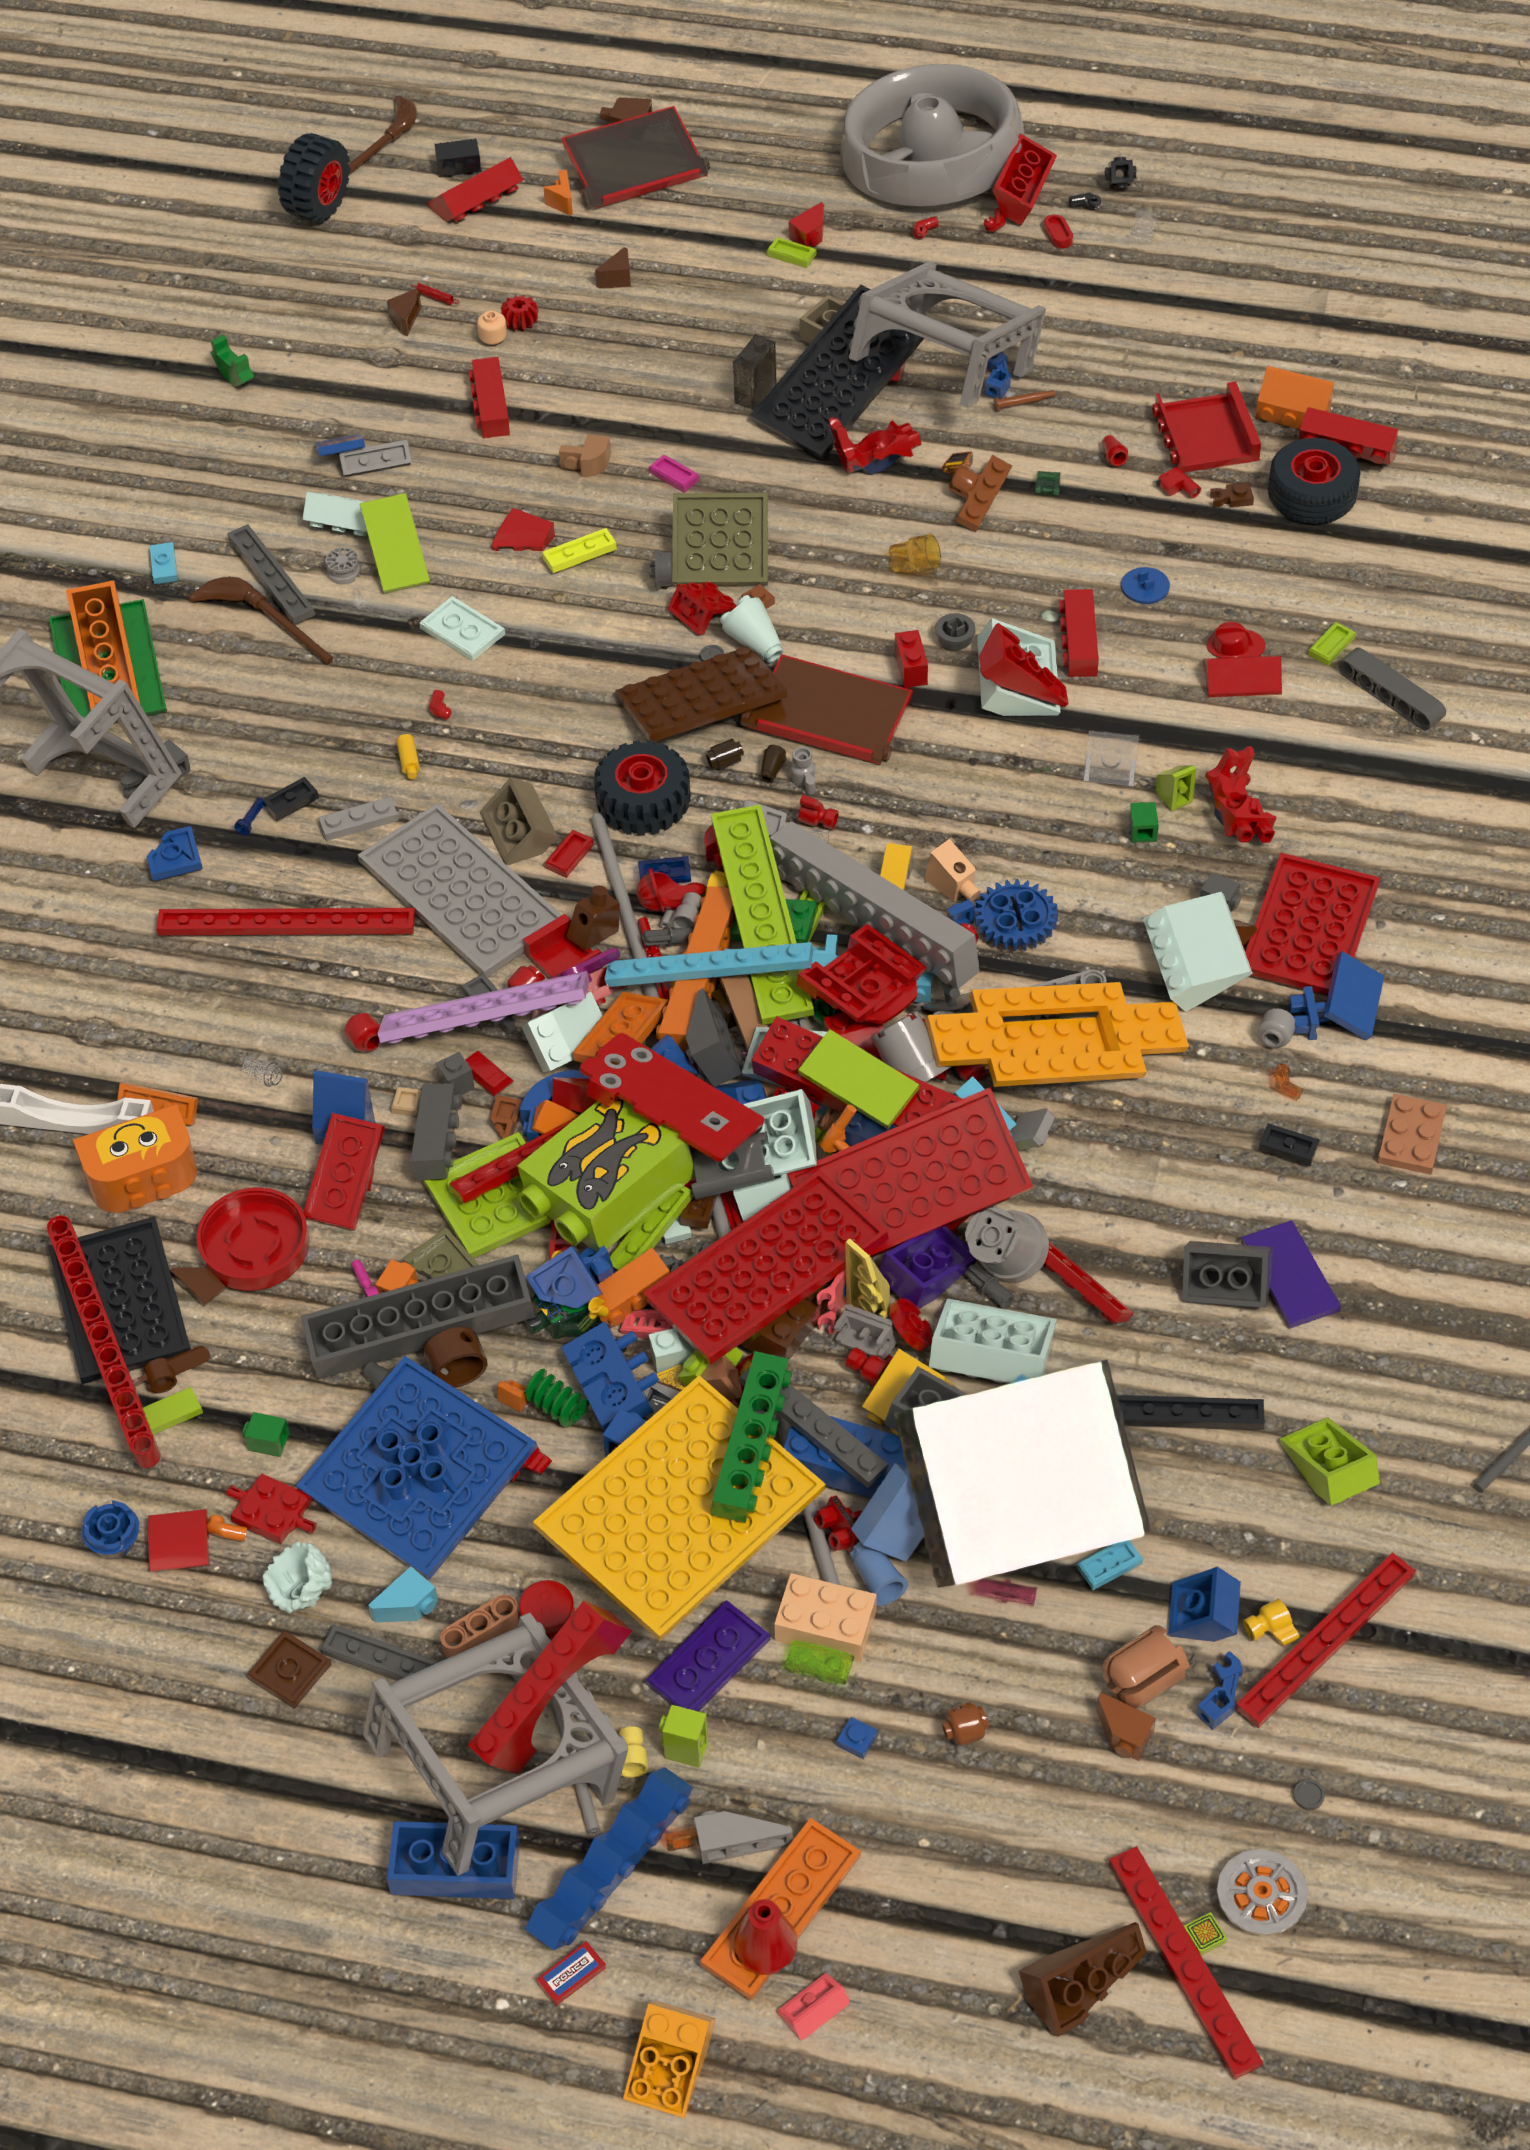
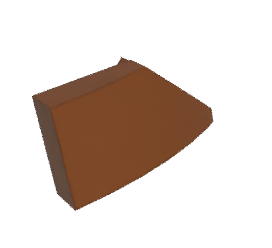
M500 1095L496 1096L490 1121L502 1139L514 1134L520 1118V1107L523 1100Z

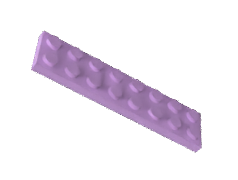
M587 971L386 1014L378 1030V1037L380 1043L388 1041L392 1044L402 1041L405 1037L414 1036V1038H421L428 1035L429 1032L437 1030L443 1033L453 1030L456 1026L465 1025V1027H472L479 1024L480 1021L488 1019L490 1021H499L511 1014L523 1016L529 1014L531 1010L539 1008L550 1010L562 1003L574 1005L586 998L589 985Z

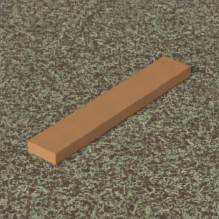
M748 975L721 976L719 980L748 1052L756 1027L768 1026L767 1024L762 1025L756 996ZM760 1081L765 1098L772 1097L777 1087H781Z

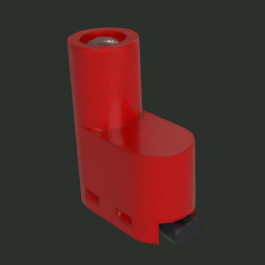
M1178 467L1158 477L1159 480L1155 483L1157 487L1162 488L1170 496L1183 490L1191 498H1196L1201 492V487Z

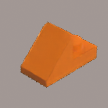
M567 170L558 171L559 180H555V185L543 188L545 204L567 215H573Z

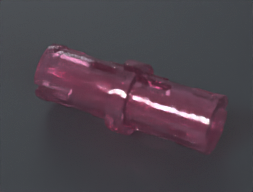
M979 1576L975 1595L1002 1599V1603L1012 1601L1034 1606L1037 1587L1014 1584L1009 1579H1005L1004 1582Z

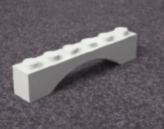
M0 1084V1124L91 1134L154 1112L151 1100L125 1097L107 1104L78 1105L46 1098L22 1086Z

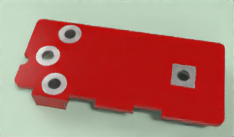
M624 1033L617 1034L596 1052L595 1056L597 1058L589 1057L580 1065V1072L590 1078L586 1095L606 1107H610L619 1098L634 1106L633 1111L658 1126L661 1124L666 1125L679 1133V1139L718 1162L726 1159L764 1124L765 1119L760 1114ZM614 1061V1062H617V1063H619V1064H618V1065H614V1064H612L611 1062ZM710 1122H717L719 1125H713Z

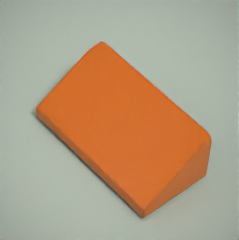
M544 1100L536 1107L532 1130L545 1134L580 1114L549 1100Z

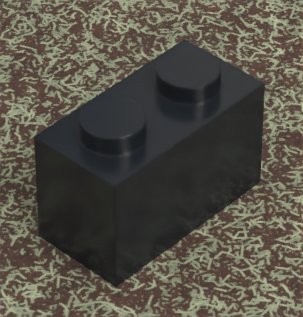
M477 138L434 144L439 177L482 172Z

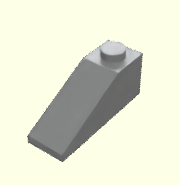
M707 1811L698 1817H694L702 1864L788 1847L793 1841L792 1828L786 1825L726 1811Z

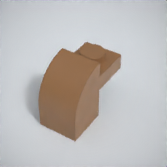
M587 434L584 447L561 445L559 450L561 469L581 470L582 477L595 476L604 471L608 466L611 456L610 436Z

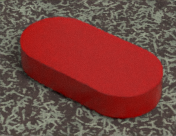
M1057 214L1047 216L1044 219L1043 228L1051 244L1060 249L1070 247L1073 243V233L1064 217Z

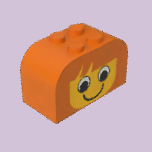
M177 1104L73 1139L81 1169L92 1198L99 1208L107 1212H124L133 1208H140L159 1199L168 1198L191 1186L197 1176L198 1168L189 1133Z

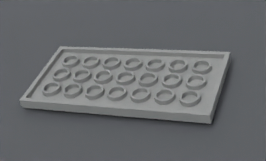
M438 803L358 854L359 862L405 905L409 908H415V914L474 969L480 974L484 973L486 977L525 952L523 938L562 916Z

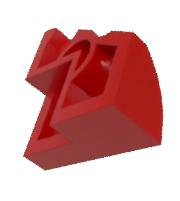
M512 508L500 526L491 548L494 551H499V547H514V551L527 549L544 551L555 537L554 523Z

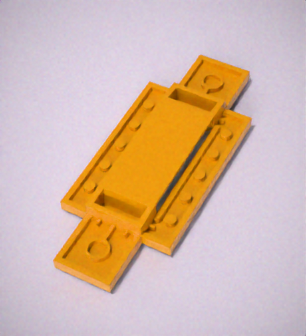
M1120 982L972 990L969 997L974 1013L928 1015L925 1020L937 1067L983 1064L984 1069L990 1070L994 1087L1144 1078L1147 1070L1142 1055L1186 1052L1189 1048L1175 1002L1127 1004ZM1099 1011L1096 1017L1015 1022H1003L1002 1017Z

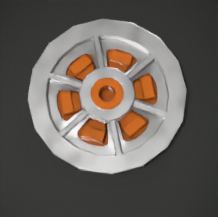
M1256 1849L1244 1851L1227 1862L1219 1874L1217 1896L1222 1911L1231 1923L1248 1933L1267 1936L1283 1933L1297 1924L1306 1910L1308 1889L1304 1875L1293 1861L1278 1852Z

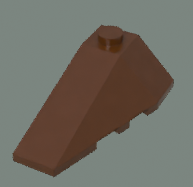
M1139 1923L1128 1924L1055 1952L1019 1970L1027 2001L1054 2036L1059 2037L1083 2023L1089 2016L1088 2011L1098 2000L1103 2001L1107 1997V1990L1118 1978L1123 1979L1147 1953Z

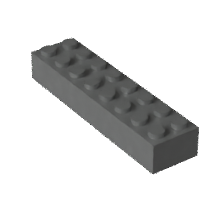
M518 1254L301 1316L311 1362L318 1379L360 1368L370 1362L377 1363L423 1350L426 1343L433 1336L450 1328L467 1327L474 1330L476 1334L536 1317Z

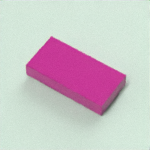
M664 454L649 466L650 474L683 493L699 481L698 473Z

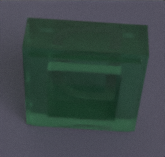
M1037 471L1035 493L1059 495L1061 472Z

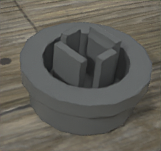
M655 549V560H649L650 578H655L656 589L661 588V586H671L672 553L660 552V549Z
M950 613L944 615L936 624L938 641L949 650L954 651L966 648L970 645L975 634V623L964 614Z

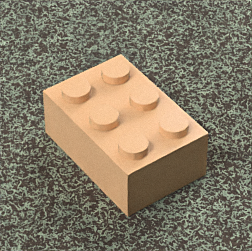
M791 1573L774 1623L775 1641L861 1662L877 1612V1594Z

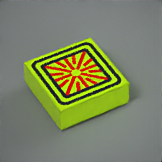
M1211 1912L1184 1925L1201 1956L1227 1942V1937Z

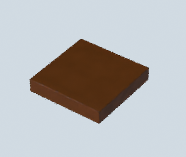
M284 1630L248 1672L247 1678L295 1709L332 1663L329 1658Z

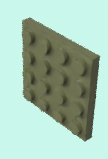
M673 493V586L689 584L690 582H712L717 586L768 585V493Z

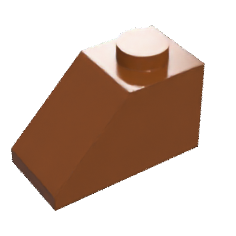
M1100 1692L1097 1713L1110 1747L1124 1758H1133L1139 1761L1154 1733L1156 1718Z

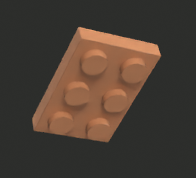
M1393 1094L1378 1163L1432 1175L1447 1105Z

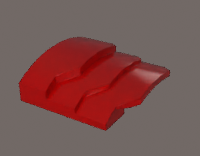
M866 924L850 936L846 952L825 967L815 961L812 963L811 968L804 969L798 974L796 985L814 999H823L836 1010H842L856 1022L868 1021L883 1025L899 1015L917 999L916 981L926 971V966L869 924Z

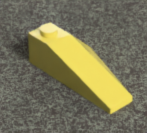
M849 1238L845 1242L846 1304L889 1319V1283L883 1277L871 1257Z

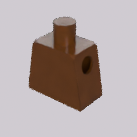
M617 98L613 108H601L600 119L609 121L611 124L652 112V99ZM648 127L628 132L630 139L642 141Z
M594 886L592 894L579 901L574 909L567 938L585 951L619 931L620 904L608 894L606 887Z

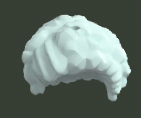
M297 1541L292 1544L291 1548L289 1546L286 1547L279 1556H274V1564L268 1565V1570L263 1574V1582L269 1594V1599L273 1601L274 1606H279L280 1610L289 1614L299 1609L315 1606L320 1599L319 1596L322 1591L329 1590L332 1585L331 1567L326 1558L316 1546L311 1543L306 1544L305 1542Z

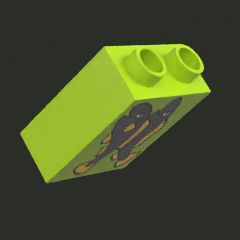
M621 1098L610 1107H606L597 1101L517 1165L524 1187L518 1193V1198L525 1210L536 1219H540L546 1214L554 1220L557 1231L566 1242L576 1246L582 1241L596 1252L602 1246L608 1249L695 1177L689 1144L678 1138L679 1133L664 1124L660 1126L654 1124L633 1111L634 1106Z

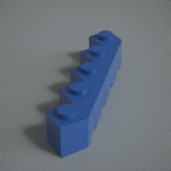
M666 1767L651 1772L638 1798L622 1805L610 1831L594 1837L583 1862L566 1870L554 1896L537 1903L525 1930L553 1951L572 1944L579 1931L596 1912L602 1909L608 1897L619 1884L631 1875L637 1863L648 1850L659 1842L663 1833L677 1816L687 1809L690 1804L688 1797L693 1787Z

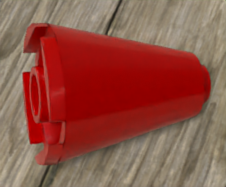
M761 1899L751 1905L736 1932L734 1940L735 1953L744 1964V1967L760 1975L778 1973L780 1969L793 1961L797 1952V1935L793 1926L776 1903L771 1900Z

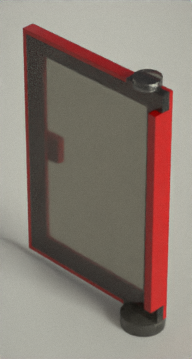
M675 106L562 137L561 140L584 186L581 189V198L587 210L708 176V170H710L708 158L701 159Z

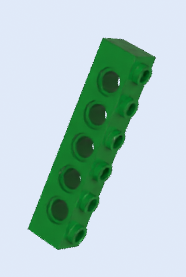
M757 1351L754 1352L714 1492L711 1515L746 1523L748 1513L755 1512L758 1496L754 1495L755 1488H761L765 1470H761L763 1462L768 1463L772 1445H768L770 1437L775 1438L779 1423V1420H775L776 1412L782 1413L786 1396L781 1394L783 1387L789 1388L792 1371L788 1370L789 1359ZM762 1386H771L772 1388L764 1389ZM756 1410H762V1411H765L766 1413L758 1414V1413H756V1412H754V1411H756ZM749 1435H756V1436H758L759 1438L752 1439V1438H749L748 1436H749ZM742 1460H749V1461H751L752 1463H750V1464H744V1463H742V1462H740V1461H742ZM735 1485H742V1486H744L745 1488H744V1489H736V1488H734L733 1486H735Z

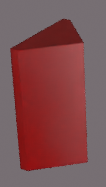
M1281 656L1203 658L1208 698L1282 694Z

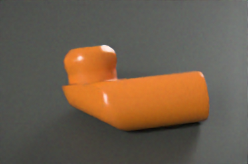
M212 1515L209 1518V1523H207V1529L211 1535L242 1542L245 1540L247 1527L224 1523V1518L221 1515Z

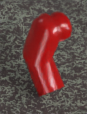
M934 216L917 221L913 228V235L918 239L924 238L929 229L939 226L937 217Z

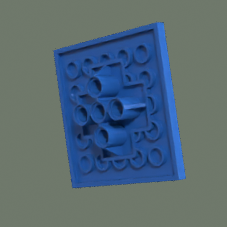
M404 1356L298 1482L296 1487L310 1496L317 1504L430 1580L538 1445L536 1441L407 1356ZM434 1474L439 1475L438 1477L431 1478Z

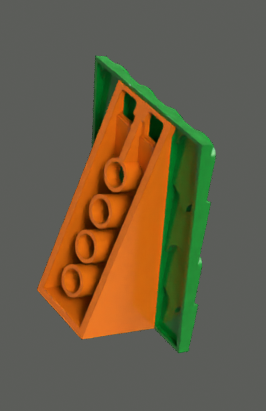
M114 581L67 589L66 593L71 613L49 617L55 653L114 684L119 679L126 682L147 716H155L167 712L144 599L120 603ZM60 677L61 686L78 713L85 718L102 698Z

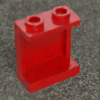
M566 914L523 938L525 955L548 979L602 953L599 949L593 951L591 948L585 951L567 938L571 919Z

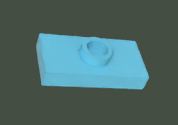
M173 542L149 545L154 584L178 581Z
M1125 1537L1078 1562L1077 1569L1092 1590H1095L1143 1564V1558L1128 1537Z

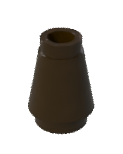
M769 745L763 751L760 780L765 783H773L787 760L785 749L778 745Z

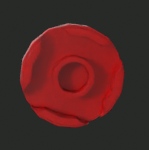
M900 1298L893 1302L889 1308L890 1316L902 1338L911 1347L919 1351L928 1348L932 1344L933 1332L929 1322L926 1319L922 1321L919 1317V1314H921L920 1309L913 1302L905 1298Z

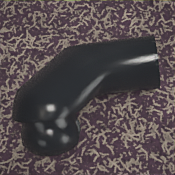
M1089 192L1069 196L1070 207L1082 205L1089 209H1097L1101 205V198Z

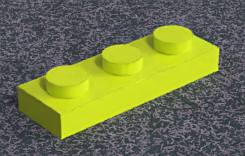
M607 528L543 551L542 555L543 560L552 573H556L617 549V544Z

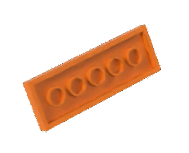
M810 1818L701 1959V1967L752 2001L771 1975H760L749 1971L735 1953V1935L751 1905L761 1899L771 1900L776 1903L793 1926L798 1940L861 1857V1850Z

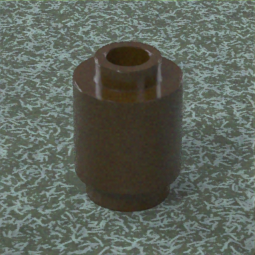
M729 739L710 747V750L706 751L705 755L712 770L717 768L721 770L741 762V756L744 755L739 741L735 742L733 739Z

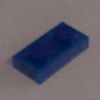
M689 856L638 861L640 880L649 874V868H652L654 872L665 873L676 883L691 882Z

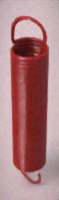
M421 283L417 286L411 285L416 287L422 295L448 305L458 304L454 302L453 295Z

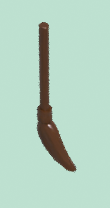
M400 95L395 96L393 124L385 130V134L349 163V175L390 141L394 142L403 134V131L413 126L417 117V109L411 100Z
M228 576L210 580L194 591L189 598L191 602L212 599L232 602L246 601L254 606L255 609L264 611L326 664H330L333 661V656L266 602L265 596L254 589L249 582L241 578Z

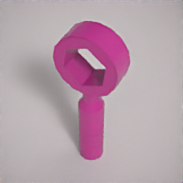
M354 1260L351 1266L361 1287L364 1288L365 1297L379 1294L376 1286H371L372 1282L362 1261Z

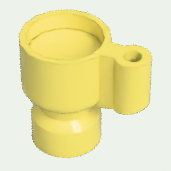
M638 1727L623 1728L619 1731V1735L625 1739L628 1752L621 1776L626 1778L643 1776L648 1771L647 1751L641 1746L644 1742L643 1731Z

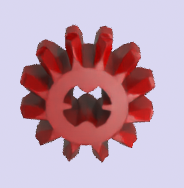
M524 294L521 297L515 295L514 298H507L506 302L502 303L501 314L506 319L507 329L514 328L515 331L518 329L525 331L526 327L533 328V324L537 323L538 306L532 297L526 298Z

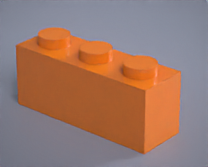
M653 1247L598 1284L603 1293L599 1298L604 1300L602 1305L608 1308L609 1313L605 1317H597L602 1323L606 1322L610 1328L622 1323L625 1317L633 1313V1311L644 1308L648 1302L645 1300L643 1292L671 1273Z

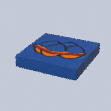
M360 434L315 442V447L319 456L361 449L365 447L363 437Z

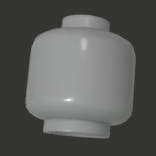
M1276 1008L1268 1010L1259 1024L1258 1035L1264 1044L1269 1047L1280 1048L1286 1046L1295 1032V1019L1286 1010Z

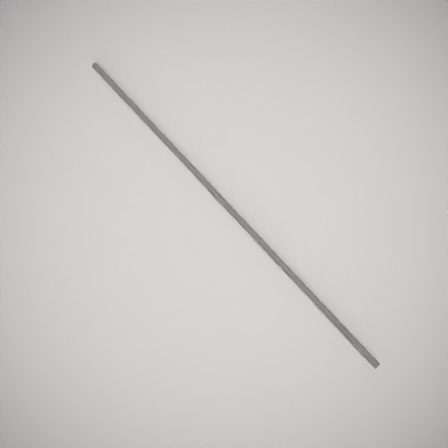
M595 813L591 819L616 900L620 904L619 911L634 959L647 958L606 821L601 813ZM655 983L642 984L645 996L659 998ZM663 1018L656 1025L655 1029H657L658 1025H661ZM717 1194L712 1216L720 1239L729 1233L731 1229L721 1196ZM780 1417L777 1429L784 1448L791 1425ZM813 1500L802 1511L821 1574L825 1582L840 1585L824 1530L819 1529L814 1522L817 1508Z

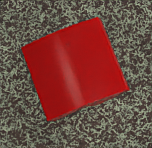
M207 1509L148 1515L150 1572L210 1566Z

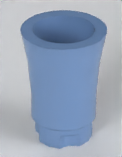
M861 1542L854 1545L850 1556L868 1592L877 1594V1606L887 1605L900 1598L908 1588V1581L894 1567L886 1554L864 1546Z

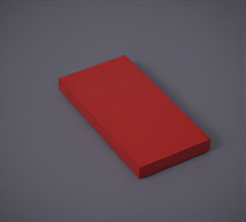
M332 1113L303 1211L306 1219L353 1231L356 1230L385 1126Z

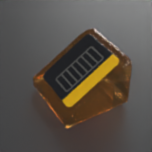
M973 452L951 454L942 466L941 471L954 475L960 466H965L969 469L973 464Z

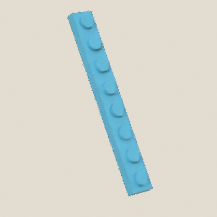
M807 942L617 960L607 965L605 982L609 987L807 969L811 968L814 949L812 943Z

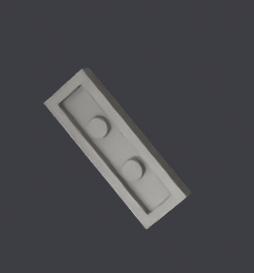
M408 440L339 453L343 476L412 463Z
M391 797L319 817V823L326 841L399 821Z

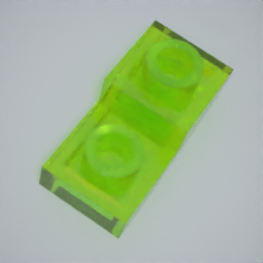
M793 1640L784 1668L790 1673L815 1676L819 1681L846 1685L854 1656L829 1647Z

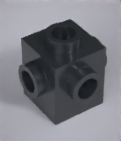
M1114 157L1113 161L1108 163V167H1105V181H1109V186H1115V189H1127L1128 185H1131L1134 179H1136V166H1133V160H1126V157ZM1117 170L1123 173L1122 178L1116 177Z

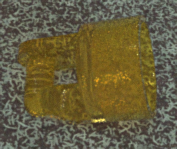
M933 534L912 537L907 542L894 544L889 547V554L892 556L891 569L894 572L910 573L915 571L920 573L938 569L941 564L940 546Z

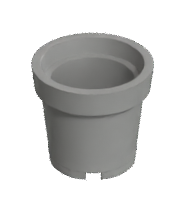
M916 1011L912 1013L914 1019H911L910 1016L904 1017L879 1031L881 1037L874 1034L871 1036V1039L885 1064L926 1082L952 1066L937 1067L926 1024L919 1012Z
M995 1207L988 1208V1210L974 1215L966 1228L965 1237L970 1253L981 1262L990 1274L996 1276L1001 1281L1009 1283L1025 1281L1034 1276L1046 1261L1049 1250L1047 1232L1041 1222L1030 1214L1015 1210L1005 1211ZM1011 1227L1012 1231L1008 1233L1007 1230ZM999 1249L1002 1250V1253L1000 1255L997 1254V1251Z

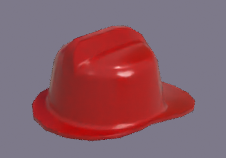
M1233 621L1224 622L1215 629V633L1211 634L1207 641L1208 651L1219 658L1261 656L1266 646L1264 639L1258 633L1246 630L1240 623Z

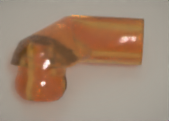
M1278 1064L1276 1070L1272 1073L1275 1088L1279 1092L1298 1100L1303 1092V1088L1290 1082L1288 1075L1290 1068L1287 1065Z

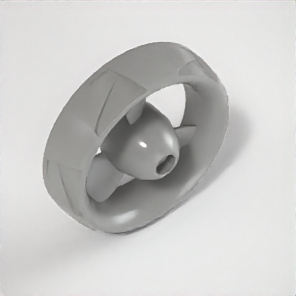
M929 64L899 70L868 85L848 105L840 145L842 168L848 180L860 191L888 203L906 206H935L965 200L995 186L1008 156L1018 143V135L1021 133L1025 136L1021 112L1011 90L998 78L979 69L954 64ZM955 110L967 112L984 119L995 129V133L983 131L964 132L963 124ZM903 117L899 130V149L880 155L868 147L873 137L882 128ZM1021 142L1016 150V153H1019L1022 147Z

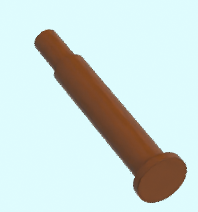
M1039 391L1003 399L996 397L994 398V407L996 411H1000V408L1041 401L1042 399L1055 397V391Z

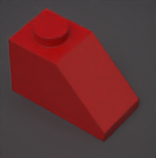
M820 202L788 221L789 239L791 241L811 248L823 242L824 203Z
M553 1077V1103L573 1111L585 1112L597 1101L586 1095L590 1078Z

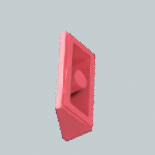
M825 1973L779 2008L777 2013L800 2040H804L848 2006L850 2000L844 1987Z

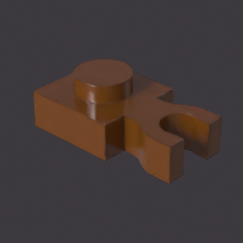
M1249 482L1228 484L1226 489H1210V498H1213L1214 508L1221 507L1224 504H1229L1230 508L1254 504V496Z

